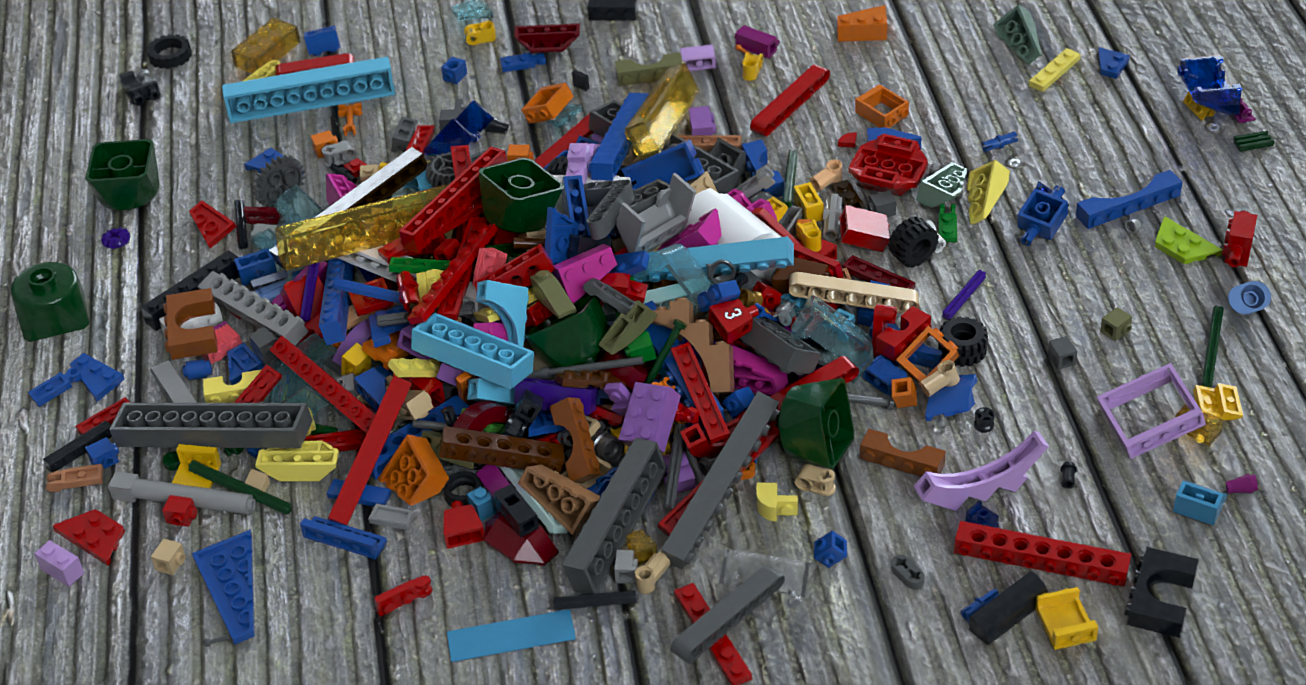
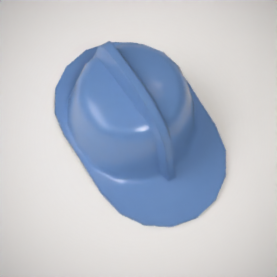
M1250 281L1232 288L1228 294V301L1232 309L1237 313L1250 314L1266 308L1271 301V293L1269 288L1262 282Z

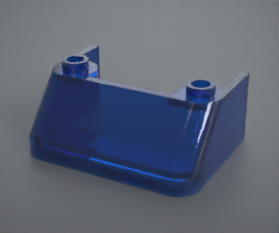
M473 99L456 119L453 117L423 152L427 156L435 157V155L440 156L442 153H451V146L469 145L471 142L475 144L482 137L480 133L494 117Z

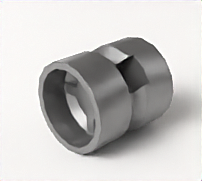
M597 430L591 437L594 443L595 454L600 459L609 463H615L622 457L624 444L619 438L602 430Z

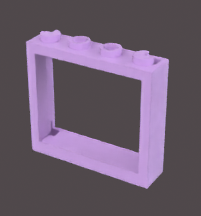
M1171 363L1097 396L1103 414L1130 459L1206 425L1203 412ZM1172 382L1190 411L1127 439L1110 410Z

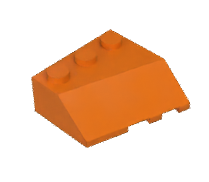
M407 434L377 480L385 482L387 488L394 490L397 496L413 506L439 494L449 480V477L427 438Z

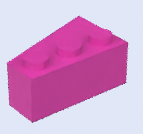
M602 244L554 265L555 270L553 271L572 303H575L586 293L583 287L586 282L592 278L602 279L617 263L611 247Z
M731 345L733 347L734 388L740 390L749 386L753 393L759 391L763 394L773 395L788 384L787 374L779 370L778 365L768 362L766 358Z

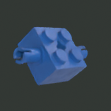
M1056 185L1051 194L1038 189L1033 190L1017 214L1018 228L1026 231L1020 238V242L1023 245L1027 242L1026 246H1030L1036 235L1050 241L1052 240L1068 215V201L1061 199L1065 193L1063 187L1059 188V185Z

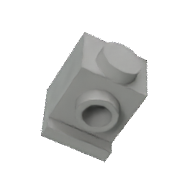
M617 550L614 569L616 583L636 584L635 571L638 568V559L634 558V550Z

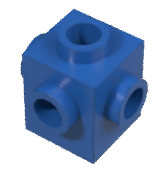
M830 531L814 542V559L828 568L847 557V540L834 531Z

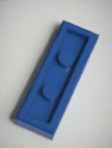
M334 479L327 491V497L337 499L345 480ZM366 485L358 504L373 507L376 503L386 505L391 496V489Z

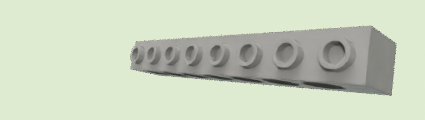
M212 271L197 286L200 290L211 288L216 304L259 329L265 326L272 334L275 333L278 338L281 335L284 336L295 346L309 332L304 326L305 322L299 316L294 317L288 310L283 311L276 303L272 305L267 298H261L254 291L250 292L244 285L239 286L233 279L229 280L222 273L217 274Z

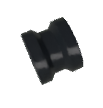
M981 407L976 410L974 427L977 431L987 433L993 430L994 411L987 407Z

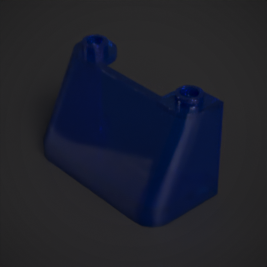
M1221 55L1180 59L1177 73L1178 76H1181L1192 95L1193 101L1198 105L1228 116L1239 115L1242 87L1240 84H1232V87H1230L1225 80V69L1221 70V64L1224 62Z

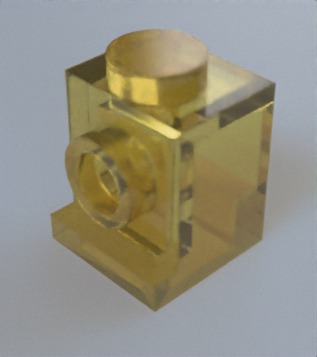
M642 529L627 535L628 549L634 550V558L638 559V565L647 563L653 554L657 553L656 542H653L649 535L646 536Z

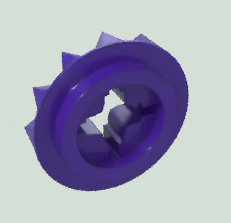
M113 227L112 230H107L106 233L102 234L101 241L107 248H120L129 242L130 233L127 229H122L121 227L115 229Z

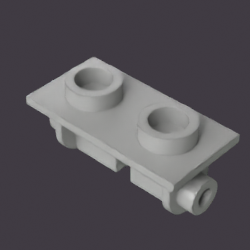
M790 301L779 305L773 318L778 316L783 326H789L792 323V318L796 317L793 307L797 303L790 304Z

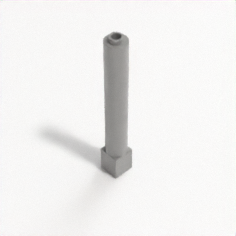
M116 471L108 484L112 499L135 503L136 499L166 503L169 496L174 495L193 498L195 507L247 515L254 511L256 501L251 494L140 479L138 474Z

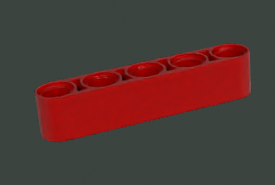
M345 53L281 63L275 67V76L353 63L355 58L352 54Z

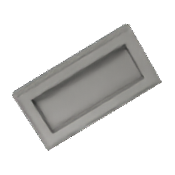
M376 503L368 519L369 523L408 530L415 512L410 509Z

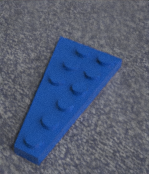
M250 529L192 553L193 559L234 645L255 637L253 550Z

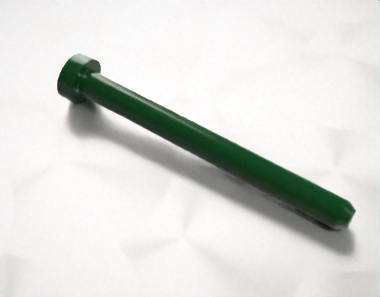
M674 319L673 324L675 326L644 383L651 384L654 381L680 331L685 330L687 324L683 321Z

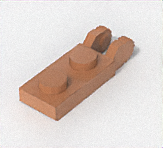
M102 464L51 472L47 475L49 483L46 484V489L49 492H60L62 489L103 484Z

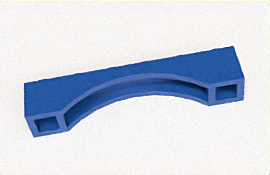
M1171 170L1156 174L1145 188L1134 194L1117 198L1092 197L1078 202L1076 217L1087 229L1181 196L1183 182Z

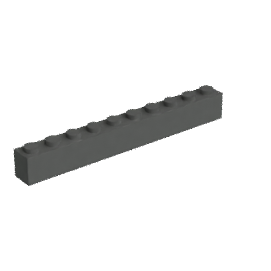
M759 391L757 392L661 549V553L666 555L671 565L682 570L685 564L689 565L695 554L693 553L695 547L700 548L704 540L703 534L705 531L709 532L714 524L712 519L715 514L719 516L724 507V504H722L724 499L728 500L733 492V484L739 483L743 475L741 471L744 467L748 468L752 461L751 455L753 451L757 452L762 442L760 440L762 436L766 437L771 429V426H769L771 421L775 422L780 412L778 410L780 402Z

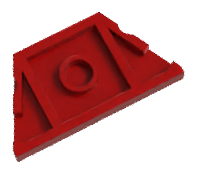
M97 509L53 525L56 533L107 566L111 562L110 556L112 552L117 550L118 542L125 533L124 527Z

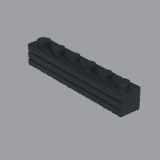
M105 420L43 458L46 468L53 473L87 453L85 447L106 437L108 439L111 438L112 435L109 431L111 424Z

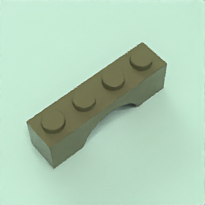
M680 52L664 54L659 62L650 65L638 64L632 59L615 61L618 86L684 78V64Z

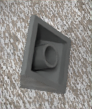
M718 137L710 154L739 170L740 177L746 173V153Z

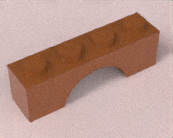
M567 397L551 405L550 410L554 424L565 427L573 439L572 454L565 463L569 479L575 483H584L601 475L600 464L595 454L594 443L589 432V424L586 421L583 411L584 406L580 398Z
M868 429L860 444V459L922 477L926 471L941 474L945 466V450L926 445L917 451H901L891 445L887 433Z

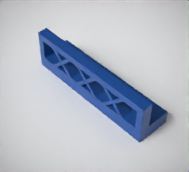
M314 516L312 520L304 518L300 523L304 538L375 560L387 543L386 537Z

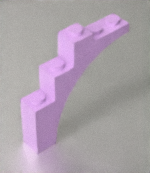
M570 143L567 155L568 167L566 176L582 175L584 185L587 177L591 175L588 172V164L592 161L593 154H596L597 147L600 144Z
M1033 431L1017 447L989 464L954 474H937L926 471L914 485V488L922 501L957 511L969 496L987 501L998 487L1016 492L1028 479L1025 473L1049 446L1039 432Z

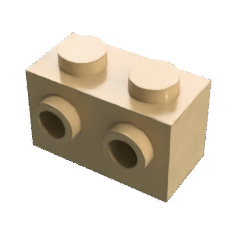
M409 390L397 418L416 420L426 417L429 414L428 411L434 408L430 395L423 390Z

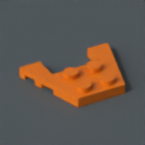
M393 333L388 334L391 340L389 344L374 348L373 341L370 339L362 345V350L375 361L380 360L384 363L383 367L386 370H390L387 366L390 359H400L411 355L397 346L399 335Z

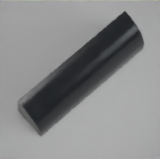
M1031 570L970 616L969 630L985 644L990 645L1036 610L1037 596L1048 593L1044 582Z

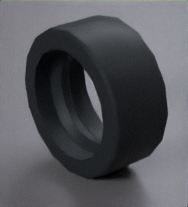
M460 471L449 476V480L443 487L445 501L449 506L454 501H461L463 506L468 505L467 495H455L452 491L464 485L472 486L475 489L482 487L481 480L476 474Z

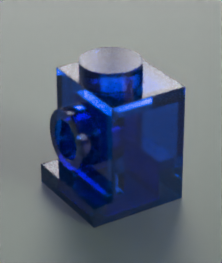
M980 500L966 511L965 522L995 528L999 527V515L983 506V502Z

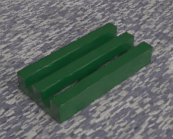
M1268 130L1234 136L1233 139L1240 152L1274 146V139H1271L1272 136L1268 135Z

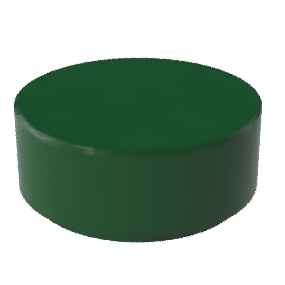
M169 452L163 457L164 467L169 471L178 470L180 461L177 452Z

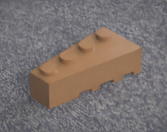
M542 464L526 467L518 482L528 494L572 535L581 533L583 525L586 524L593 508L596 507L600 500V496Z

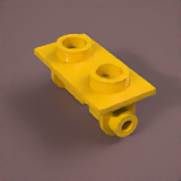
M1190 87L1183 102L1201 121L1204 120L1205 116H1214L1215 109Z

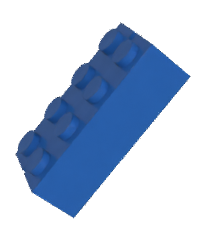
M691 139L621 169L624 177L631 178V183L636 180L637 183L632 185L633 190L658 179L670 184L672 174L674 173L685 182L704 173L699 158L694 157L697 153Z

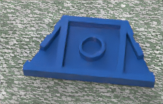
M547 207L545 251L553 261V264L556 265L567 260L570 234L578 235L579 224L574 220H570L565 214L559 213L556 208Z

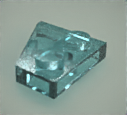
M470 0L451 7L452 13L458 20L493 18V11L483 0Z

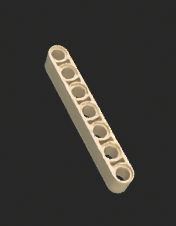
M794 272L789 276V293L794 297L875 309L876 304L895 306L897 313H905L912 306L918 309L920 307L919 294L913 289L803 272Z

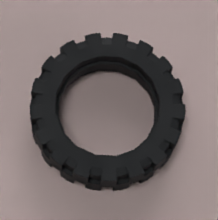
M179 34L163 35L161 38H155L147 46L150 64H153L154 67H159V69L177 68L179 65L182 66L185 62H188L190 60L189 57L192 56L189 40ZM168 48L180 49L171 55H159L161 51Z

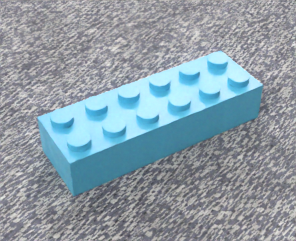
M437 313L431 315L426 322L420 323L412 329L411 350L501 385L504 388L512 389L533 372L534 351Z

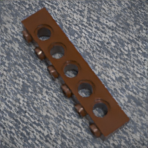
M444 426L440 438L439 457L525 470L526 467L542 464L560 474L564 463V444Z

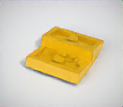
M1220 383L1215 388L1195 385L1193 389L1194 399L1203 412L1204 420L1227 421L1243 417L1237 387Z

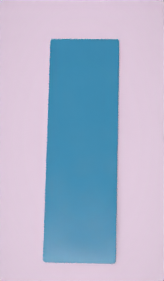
M570 609L447 632L451 662L576 639Z

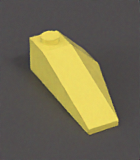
M993 160L969 173L967 190L970 192L968 201L971 202L969 216L972 225L986 219L1009 182L1010 170L997 160Z

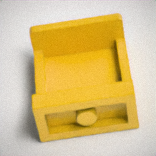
M1078 587L1066 588L1062 591L1044 593L1037 596L1036 612L1054 650L1097 641L1098 625L1095 620L1090 621L1080 601V590Z

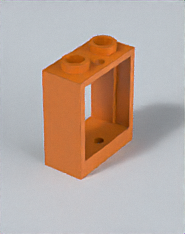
M566 82L541 87L521 111L529 124L553 120L574 96Z
M879 84L855 99V113L879 128H889L909 116V102ZM883 103L893 110L884 115L873 107Z
M930 326L896 359L898 365L919 383L938 371L937 365L926 376L908 360L929 336L933 337L949 352L941 362L946 360L954 362L959 357L958 347L951 340L948 342L944 340L942 332L937 328L932 329Z

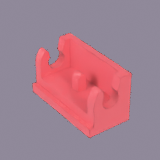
M479 248L472 285L475 286V281L505 265L508 254L495 248Z

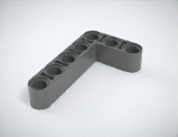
M630 180L591 182L583 185L587 206H597L586 220L593 240L605 238L617 223L616 219L619 215L621 204L626 203L630 206L635 200Z

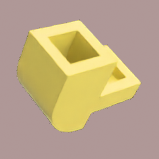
M757 483V510L763 518L777 521V515L798 516V495H778L777 483Z

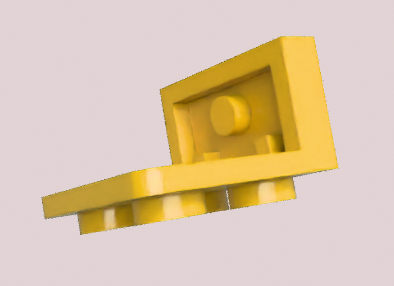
M179 444L176 451L180 465L172 483L211 489L213 481L190 472L188 465L192 460H195L219 471L221 460L217 448Z

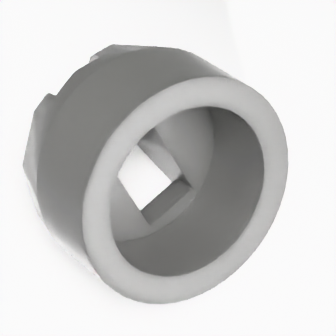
M1136 218L1125 222V229L1129 234H1134L1141 228V222Z

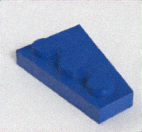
M646 251L614 255L617 265L607 274L626 273L631 274V276L647 269L650 255Z
M82 353L70 363V367H75L77 372H80L82 376L80 381L84 383L89 393L91 392L96 402L125 380L122 373L85 353Z

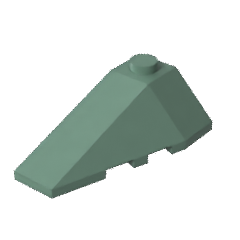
M1017 5L993 24L998 37L1012 48L1028 65L1042 55L1034 20L1030 12L1025 8Z
M951 162L921 182L916 200L921 202L923 206L934 207L954 199L960 195L968 169Z

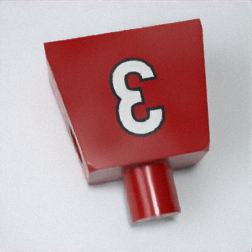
M736 299L710 306L708 319L724 342L731 344L752 330L753 318L758 316L759 312L755 305L746 308L740 300Z

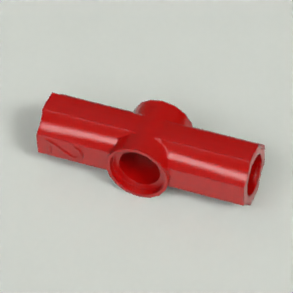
M402 271L396 277L400 292L399 301L403 303L404 309L408 311V314H411L410 303L416 305L420 303L418 294L419 284L414 281V277L409 271Z

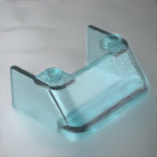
M674 244L650 254L647 269L632 275V277L641 280L649 272H660L667 267L688 296L685 298L693 303L694 323L695 320L703 319L709 314V311H701L697 297L701 292L708 291V288L714 283L708 278L705 271L685 246Z
M811 295L792 325L791 339L795 341L797 337L800 339L810 337L836 357L846 356L859 368L858 376L851 381L854 383L874 361L872 339L865 331L824 301Z
M315 333L296 346L322 369H324V361L337 352V349L332 345L326 346L324 339ZM278 359L274 370L283 377L271 390L268 403H307L313 417L317 412L329 405L330 402L311 389V386Z

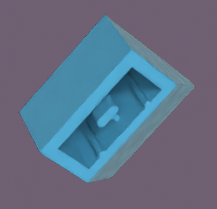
M1182 481L1175 496L1173 512L1214 526L1228 494L1189 481Z

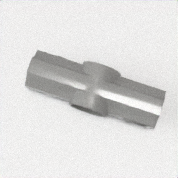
M831 194L826 199V209L823 212V238H826L827 241H834L839 238L842 197L838 194Z

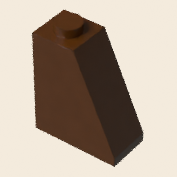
M794 257V265L777 269L772 278V288L781 294L789 293V276L794 272L831 277L829 266Z

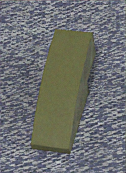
M637 300L627 315L623 313L619 315L598 345L612 355L617 353L641 335L658 314Z

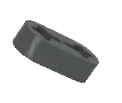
M897 555L892 559L891 571L898 579L913 590L923 587L925 580L924 572L913 561L904 555Z

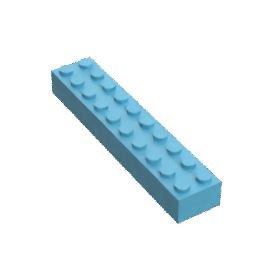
M389 57L222 85L230 123L395 95Z

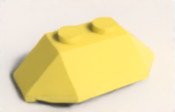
M304 441L301 448L261 449L258 452L255 466L278 481H320L336 468L339 450L324 441Z

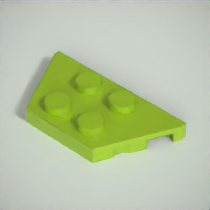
M1166 216L1163 218L1155 241V248L1183 264L1206 260L1207 256L1213 254L1219 257L1223 249Z

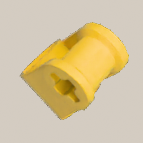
M492 21L469 24L464 28L466 42L469 45L493 42L496 39L495 27Z
M748 52L745 53L742 62L744 80L753 81L757 79L763 65V54L751 55Z
M815 219L803 224L796 223V233L804 247L815 252L821 250V231Z

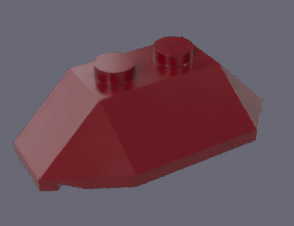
M580 23L515 26L514 39L530 53L561 52L566 50L580 36Z
M500 512L485 522L484 542L514 563L545 566L559 554L558 549L540 525H538L539 529L520 538Z

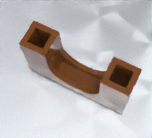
M207 288L166 295V303L163 306L164 312L167 314V316H164V323L167 328L164 329V333L168 341L165 342L166 353L170 352L172 360L218 352L214 326L196 329L181 328V325L191 318L216 314L212 289Z

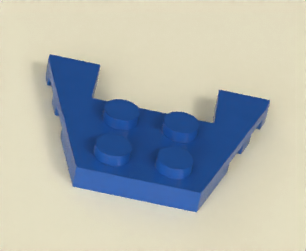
M396 305L386 311H377L369 316L374 348L391 343L388 334L400 331L410 325V323L378 327L376 318L378 315L408 312L404 309L403 305Z

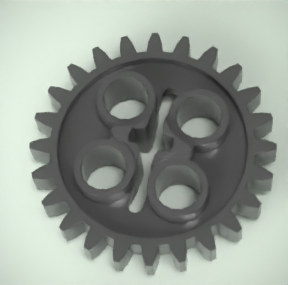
M286 155L283 157L277 156V160L271 158V163L266 162V167L260 168L262 172L256 174L259 178L254 180L256 185L253 186V189L256 191L253 194L256 196L255 199L265 207H278L281 209L282 204L288 205V201L293 202L294 196L298 197L297 191H302L300 186L305 184L302 181L306 178L303 175L305 173V170L302 169L304 166L292 156L287 157Z

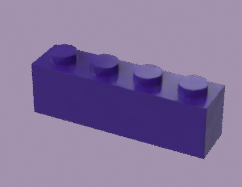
M526 377L515 386L514 404L518 403L524 391L528 389L544 398L541 409L543 411H550L551 405L567 397L580 398L584 406L585 416H589V414L596 410L598 388L590 385L588 388L561 386L556 381Z

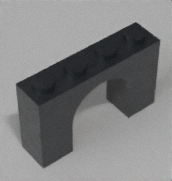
M1146 547L1145 555L1140 554L1138 567H1141V569L1135 572L1133 583H1136V587L1131 586L1129 599L1132 602H1127L1124 615L1128 616L1127 625L1180 638L1186 607L1159 601L1147 589L1158 583H1169L1192 589L1199 559Z

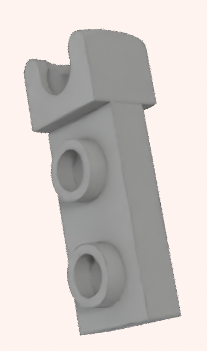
M764 165L756 171V175L735 189L742 191L749 198L753 194L758 193L762 188L766 190L774 185L775 181L772 177L775 174L767 165Z

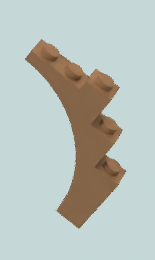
M676 298L675 301L669 302L670 309L668 307H657V310H653L658 315L651 324L664 326L671 330L675 326L673 324L674 319H679L687 324L685 330H681L679 334L684 336L694 346L703 360L712 393L715 396L732 394L734 392L733 347L724 341L715 342L714 345L713 325L704 319L695 320L694 323L693 303L687 300V298Z

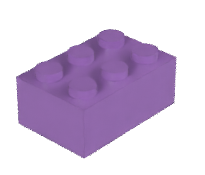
M635 382L619 440L627 446H630L635 438L655 441L658 443L660 451L664 453L681 395L671 387Z

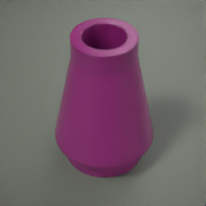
M1248 473L1230 481H1225L1228 494H1253V491H1258L1255 474L1250 475Z

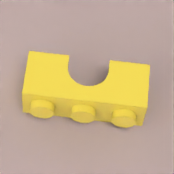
M261 370L243 372L241 381L235 385H226L223 376L203 379L206 403H234Z

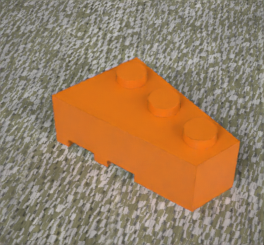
M886 5L837 16L838 42L887 40Z

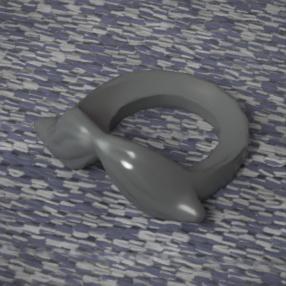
M721 259L713 264H706L707 276L714 284L726 282L735 277V267L727 260ZM720 264H726L732 269V273L729 275L713 278V274Z

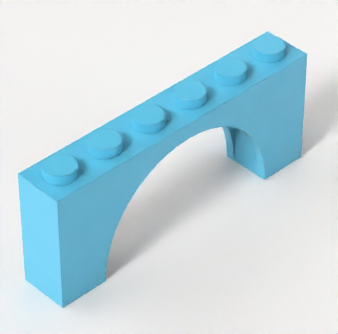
M491 280L477 282L476 302L490 307L497 313L505 326L508 342L523 347L525 323L527 321L526 309L529 301L528 288ZM482 378L469 380L467 400L479 402L493 401L505 406L516 405L514 404L515 386L512 389H508Z

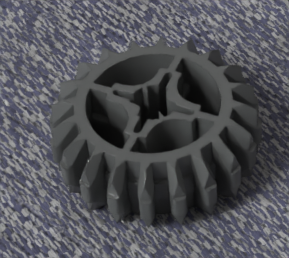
M450 152L442 153L440 156L435 155V158H431L430 162L427 163V180L437 190H444L455 179Z

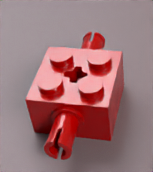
M1242 210L1240 212L1235 211L1233 218H1229L1227 229L1231 230H1226L1225 243L1228 244H1224L1222 255H1226L1224 263H1227L1230 267L1248 266L1258 215Z

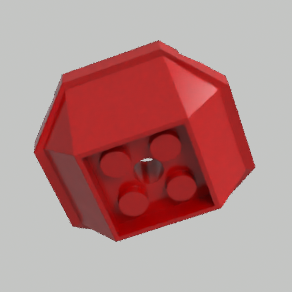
M882 134L877 139L868 141L860 146L849 165L848 172L865 189L878 192L890 190L892 195L901 196L911 188H917L928 167V160L917 141Z

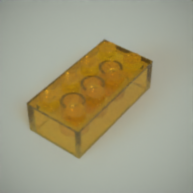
M273 17L231 50L234 66L253 74L267 62L280 60L301 42L298 26Z

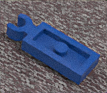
M544 52L537 53L536 55L523 53L500 58V63L504 73L534 68L535 64L544 65L546 64V58L544 57Z
M71 367L67 370L66 374L58 373L30 390L28 394L35 404L40 407L72 387L71 383L80 381L82 376L75 367Z

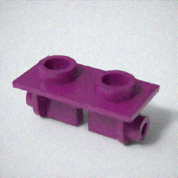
M1237 92L1231 93L1230 101H1226L1224 104L1239 123L1255 121L1252 109L1243 102L1241 95Z

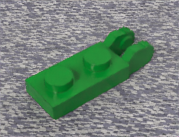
M942 203L940 204V213L938 214V234L946 242L957 243L956 206L951 204V214L944 213L945 206Z

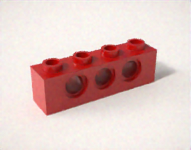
M539 244L475 281L476 292L477 282L485 280L521 287L531 286V276L542 270H548L551 273L555 270L553 261L543 246ZM531 266H536L534 269H528Z

